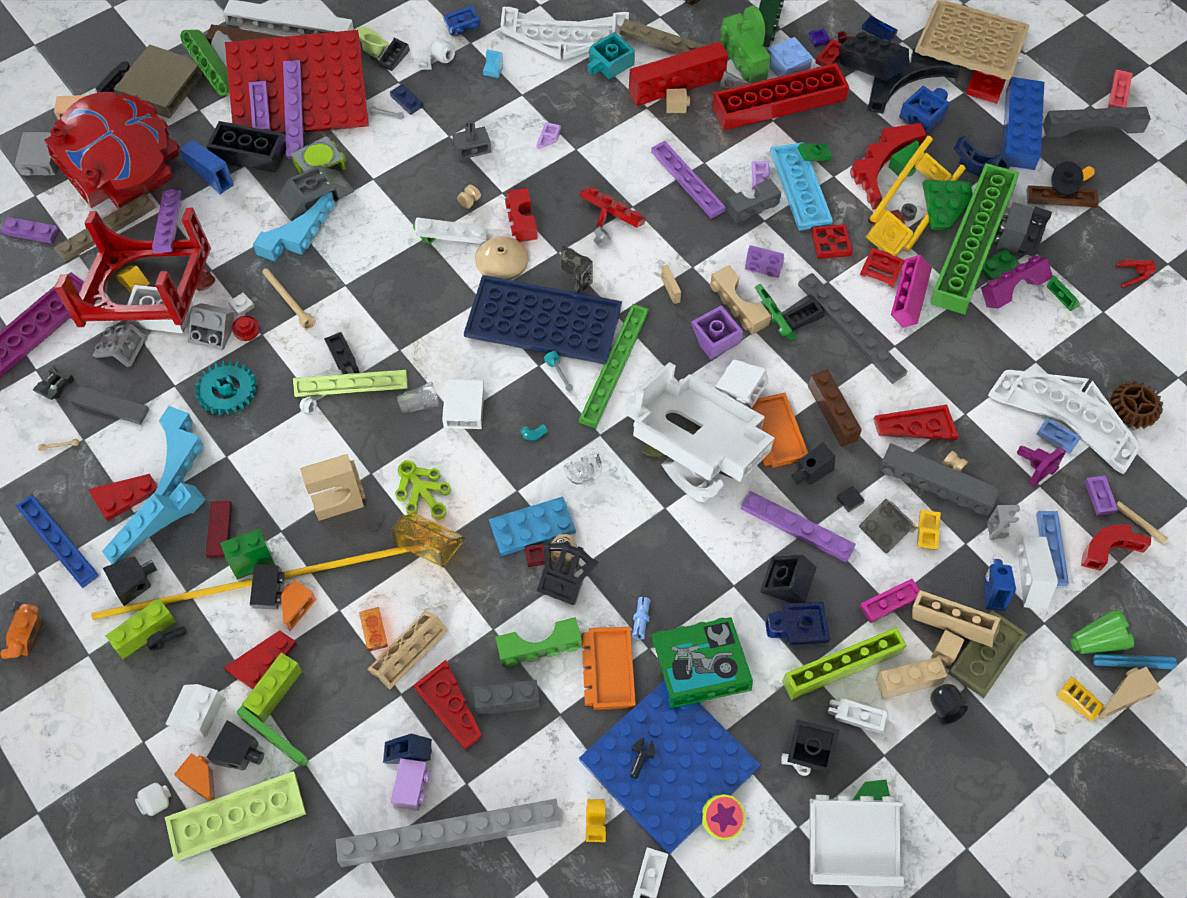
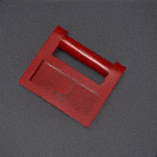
M871 248L860 275L864 277L869 276L889 284L888 286L894 287L905 260ZM869 267L891 274L892 277L870 270Z

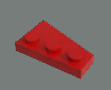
M146 474L91 488L88 491L104 518L109 521L151 497L158 486L151 475Z
M279 630L223 668L230 675L253 690L280 653L288 656L297 643Z

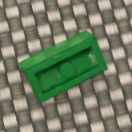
M1053 275L1047 288L1069 311L1079 307V300Z

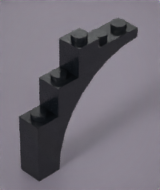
M913 49L910 67L887 81L874 77L867 111L883 114L890 98L899 89L914 81L931 77L957 78L960 65H953L947 61L937 60L927 55H920Z

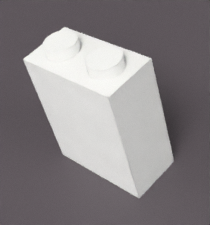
M477 379L446 380L442 417L444 428L482 429L484 381Z

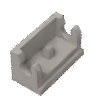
M1019 505L996 506L987 521L990 540L1009 536L1010 533H1002V530L1009 527L1010 523H1016L1020 519L1019 517H1014L1020 511Z

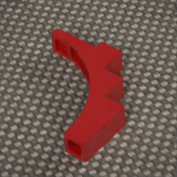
M922 123L884 128L881 136H879V143L868 144L867 152L864 154L865 159L854 160L853 166L850 168L851 178H854L856 185L862 184V189L867 194V202L871 204L873 210L882 201V195L877 185L879 172L891 159L892 155L908 145L918 141L920 147L926 138Z

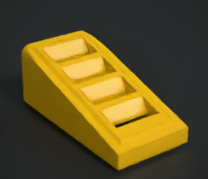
M1072 676L1056 695L1091 722L1095 720L1104 707V704ZM1070 689L1074 691L1072 694L1068 692ZM1077 694L1081 696L1079 700L1075 698ZM1084 699L1088 701L1085 707L1082 705ZM1093 704L1096 707L1090 712L1088 709Z

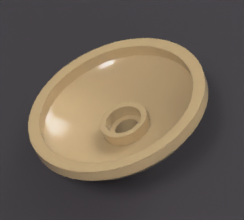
M494 237L482 243L477 249L475 263L482 275L512 280L521 275L526 269L528 253L524 245L514 238Z

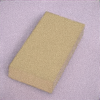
M668 264L664 265L661 268L660 277L674 304L680 303L681 290Z

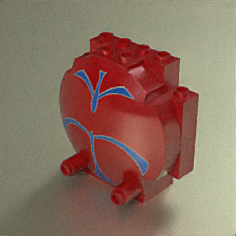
M114 92L94 93L73 103L64 112L61 119L54 123L55 126L50 131L51 136L44 139L49 156L90 208L109 198L119 209L144 193L147 195L172 180L173 171L168 162L179 156L178 149L180 148L178 143L174 139L171 140L168 136V125L163 118L160 119L158 117L157 110L153 105H149L143 99L140 100L137 95L134 97L127 94L117 96Z

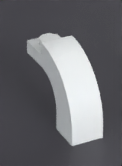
M670 457L661 464L679 488L700 502L705 503L709 498L716 496L719 493V489L724 486L721 479L713 478L709 481Z

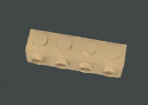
M921 590L918 593L912 610V619L947 630L990 647L993 646L1000 627L1001 618Z

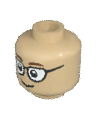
M559 534L552 541V543H565L566 541L571 543V546L577 548L575 539L568 534ZM551 551V559L555 563L558 562L561 551ZM567 553L564 564L569 563L574 555Z

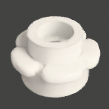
M311 396L301 400L300 409L303 414H312L315 411L317 402Z

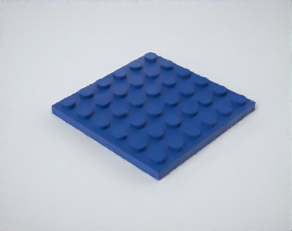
M665 680L579 757V761L668 856L702 824V810L710 798L723 794L731 796L761 767V764L699 702L670 709ZM644 737V742L641 746L642 752L649 749L652 740L655 750L654 759L646 758L638 778L634 779L630 777V772L637 753L632 751V746Z

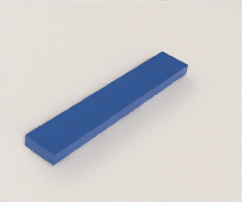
M33 494L16 505L17 509L82 589L99 577V574Z

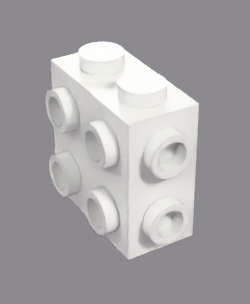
M733 360L725 369L722 378L717 381L715 388L752 409L768 384L769 378L766 369L763 367L750 365L744 361Z

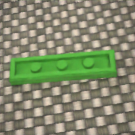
M243 706L236 711L241 720L299 766L304 768L309 763L304 754Z

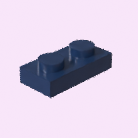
M404 84L390 91V97L410 115L423 108V102Z

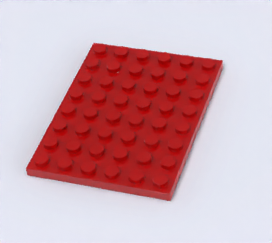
M358 30L225 42L233 124L252 127L249 82L266 81L271 131L286 135L283 61L300 60L304 133L369 126Z

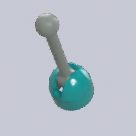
M556 351L549 352L544 356L545 362L548 366L556 368L566 385V390L568 392L572 391L573 386L568 383L558 366L560 363L558 353Z

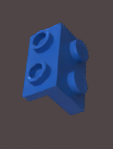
M473 5L443 15V20L450 35H459L464 30L476 29L480 25L481 17L477 16Z

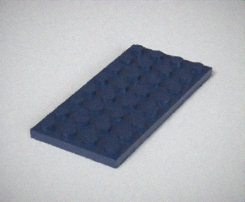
M482 275L464 330V337L544 353L556 351L559 356L605 364L611 350L622 301Z

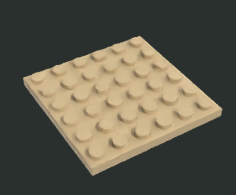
M937 0L918 41L915 52L923 56L927 55L937 60L950 62L953 65L964 66L970 70H977L987 75H994L1000 79L1011 80L1030 25L946 0Z

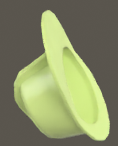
M357 27L355 29L359 31V37L362 39V49L374 58H378L383 52L384 47L389 45L378 33L369 28Z

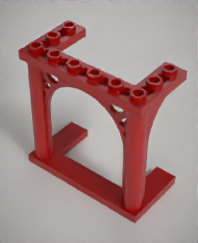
M193 207L186 208L181 219L190 239L174 240L173 251L165 253L153 252V240H134L117 234L102 222L97 211L89 212L84 224L99 251L82 285L80 293L77 292L68 274H60L54 287L77 327H85L86 322L133 320H173L175 325H183L211 250V246ZM190 256L177 290L168 271H160L155 286L164 304L119 305L111 302L105 296V285L109 277L128 262L144 257ZM115 258L119 259L117 263L112 264ZM97 300H102L100 303L94 305Z

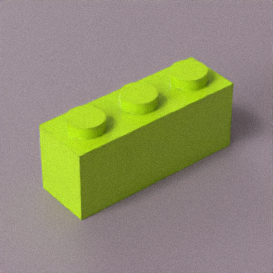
M158 598L109 632L105 637L122 659H125L146 644V639L158 631L163 632L176 621Z
M280 653L242 703V706L264 723L302 673L299 664L283 653Z

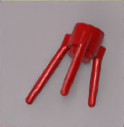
M1123 259V263H1116L1117 267H1136L1137 273L1142 275L1122 284V288L1140 280L1148 279L1150 274H1154L1156 271V264L1153 260Z

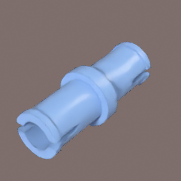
M643 597L638 598L637 611L633 617L635 623L632 637L638 639L639 635L640 639L645 638L646 625L650 619L648 612L651 600L647 597H644V602L642 601Z

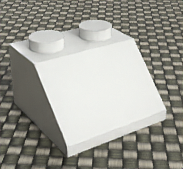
M199 684L184 685L166 725L206 737L223 697L218 690Z

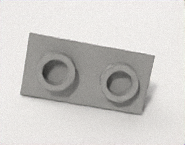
M724 71L720 87L727 90L750 83Z

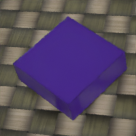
M825 29L809 32V38L814 47L829 44L830 39Z

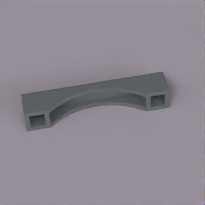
M1147 107L1048 111L1042 125L1046 137H1062L1079 129L1095 126L1115 127L1130 134L1144 133L1151 118Z

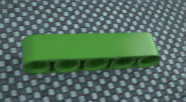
M198 29L183 30L180 34L182 43L216 92L221 96L230 95L227 68L203 33Z

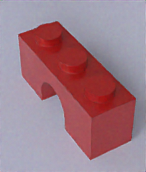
M528 188L507 191L505 206L506 209L510 210L507 213L509 222L513 223L510 226L512 236H515L519 242L537 240V227L534 215H522L531 212Z

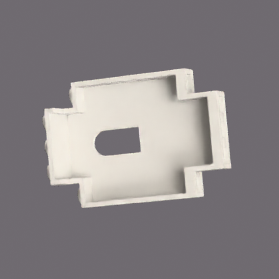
M670 362L666 366L661 367L653 377H649L644 385L639 386L634 396L629 397L626 402V415L635 420L633 436L709 481L722 471L741 482L771 452L774 437L762 431L765 416L690 374L679 382L674 381L676 365ZM669 413L680 414L701 428L692 435L668 421L666 415Z

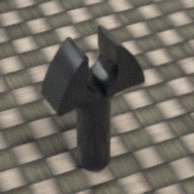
M182 626L163 635L158 631L146 639L148 642L146 644L149 650L163 649L165 642L186 634V628Z
M644 737L632 746V751L637 753L630 772V777L634 779L638 778L645 759L648 757L654 759L655 750L652 740L649 749L642 752L641 746L644 742Z

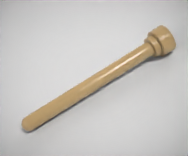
M263 269V275L298 315L300 325L305 330L312 328L316 323L314 317L311 314L305 313L268 269Z

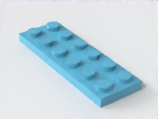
M803 142L771 147L770 149L798 231L811 229L812 227L829 226L833 223L811 161H804L797 149Z

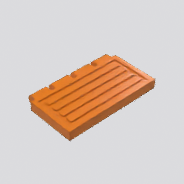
M786 393L758 398L752 410L765 416L762 431L774 437L771 452L763 459L764 465H771L774 468L798 462L808 454Z
M630 626L589 628V632L581 633L582 648L590 649L582 651L583 668H591L583 670L584 688H592L584 690L585 706H593V710L634 708L636 703Z

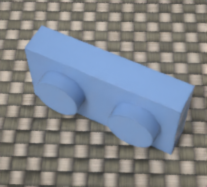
M1046 418L1037 432L1038 436L1059 448L1062 447L1069 454H1071L1081 438L1049 418Z

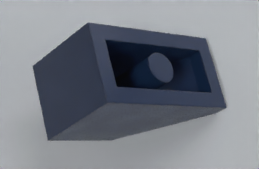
M411 733L386 741L383 763L399 764L400 758L421 762L429 761L432 753V739Z

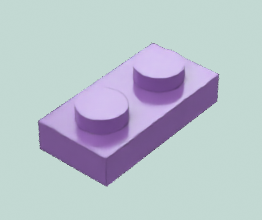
M1106 476L1086 478L1084 482L1096 515L1116 513L1118 508Z

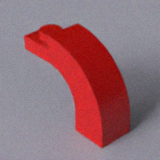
M1121 524L1106 527L1099 531L1086 546L1082 555L1081 566L1101 571L1108 563L1110 549L1121 547L1144 553L1151 545V537L1144 536L1141 533H1131L1132 526Z

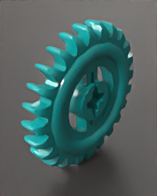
M222 360V367H219L215 362L214 370L208 366L209 373L202 371L204 378L197 377L201 384L195 383L197 389L194 390L196 400L199 401L200 406L204 407L206 411L211 410L212 414L218 412L219 415H223L226 412L227 415H230L231 411L237 413L238 408L244 409V404L249 405V399H253V393L257 391V382L255 375L252 374V370L250 368L247 370L245 364L241 368L239 361L234 366L232 360H230L229 365L226 366L225 361ZM232 379L239 382L240 388L234 386ZM213 389L218 390L221 397L228 399L217 398L213 394Z

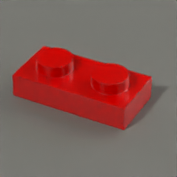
M832 39L816 58L815 63L820 66L834 64L840 57L838 46L841 43Z

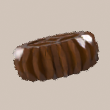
M1137 381L1122 383L1113 391L1110 397V405L1123 423H1127L1129 428L1134 426L1136 430L1140 427L1145 429L1158 421L1163 412V402L1160 401L1161 396L1156 395L1157 390H1151V385L1148 387L1144 386V382L1140 384Z

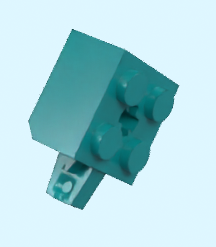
M613 32L592 44L589 49L590 63L587 65V71L591 75L602 72L608 79H611L634 65L635 50L618 34Z

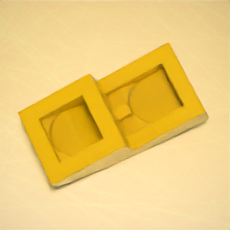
M920 510L917 547L938 550L941 512Z

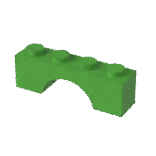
M576 617L556 622L553 633L541 642L525 641L516 632L495 636L501 666L507 667L516 666L519 662L523 661L533 662L543 656L554 657L564 651L574 652L582 647V639Z

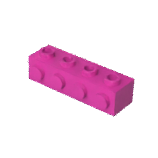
M921 255L905 259L891 311V316L902 328L918 324L932 267Z

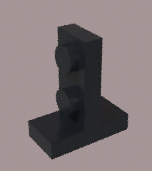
M1034 207L1027 233L1018 252L1036 256L1052 211Z

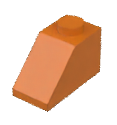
M295 579L291 584H287L281 594L283 622L289 631L293 629L316 601L314 593Z
M191 753L174 775L179 781L204 799L212 801L215 799L213 770L208 766L210 761L202 755L196 757Z

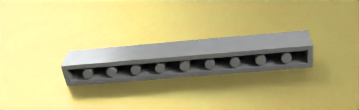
M557 798L336 839L337 860L343 868L561 827Z

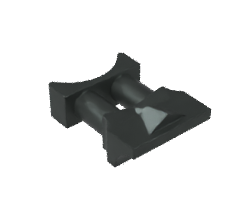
M53 365L48 370L50 376L46 380L38 382L32 389L34 392L50 400L54 398L59 399L60 390L63 386L74 381L72 374L61 375Z

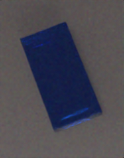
M870 16L862 25L863 30L889 42L898 32L894 27L873 16Z

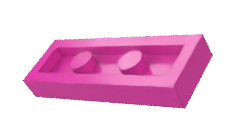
M910 579L861 603L859 607L868 621L872 623L915 602L920 589L914 580Z

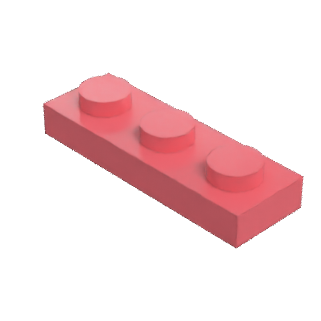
M1116 69L1108 108H1124L1127 106L1133 73Z

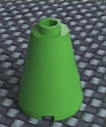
M1117 609L1110 611L1072 635L1073 639L1070 640L1073 650L1078 651L1080 654L1128 650L1134 647L1132 633L1128 634L1126 628L1129 627V624L1122 612Z

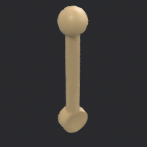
M73 439L69 442L48 445L39 444L38 450L45 451L47 448L67 445L78 446L79 440Z

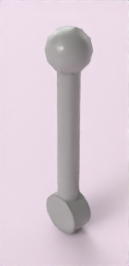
M374 106L370 108V111L372 113L379 112L387 115L396 116L398 119L404 118V114L402 112H389L381 109H376V107Z

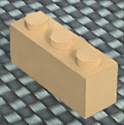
M937 657L881 671L876 681L882 698L885 699L942 685L947 678V674L941 658Z

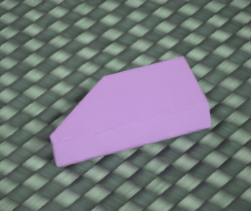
M545 122L536 145L537 149L557 142L561 132V125Z
M752 161V189H755L757 184L769 179V162Z

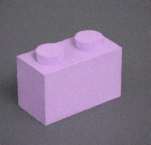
M400 758L391 798L393 807L419 811L420 804H424L426 791H423L424 785L430 779L431 771L428 770L426 762Z

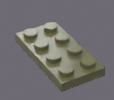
M993 610L990 612V615L1001 618L999 631L993 646L990 647L971 640L948 672L950 676L982 698L987 695L1027 636L1026 632Z

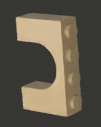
M348 454L300 468L308 494L335 487L311 495L318 521L364 507L362 500L366 499L355 462L354 460L350 461Z

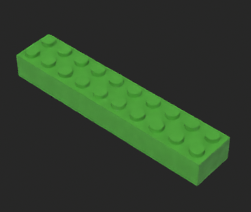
M985 164L933 290L931 305L966 314L1001 221L1013 195L1020 172Z

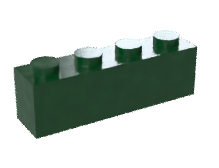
M784 0L760 1L759 10L765 23L764 47H769L771 41L775 39L776 32L774 30H777L779 23L777 19H780L782 11L779 8H783Z

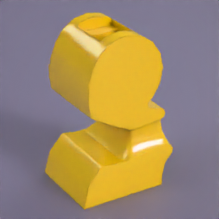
M587 799L586 842H606L605 799Z

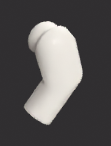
M782 753L781 764L793 765L800 775L807 776L810 774L811 768L787 762L789 754Z

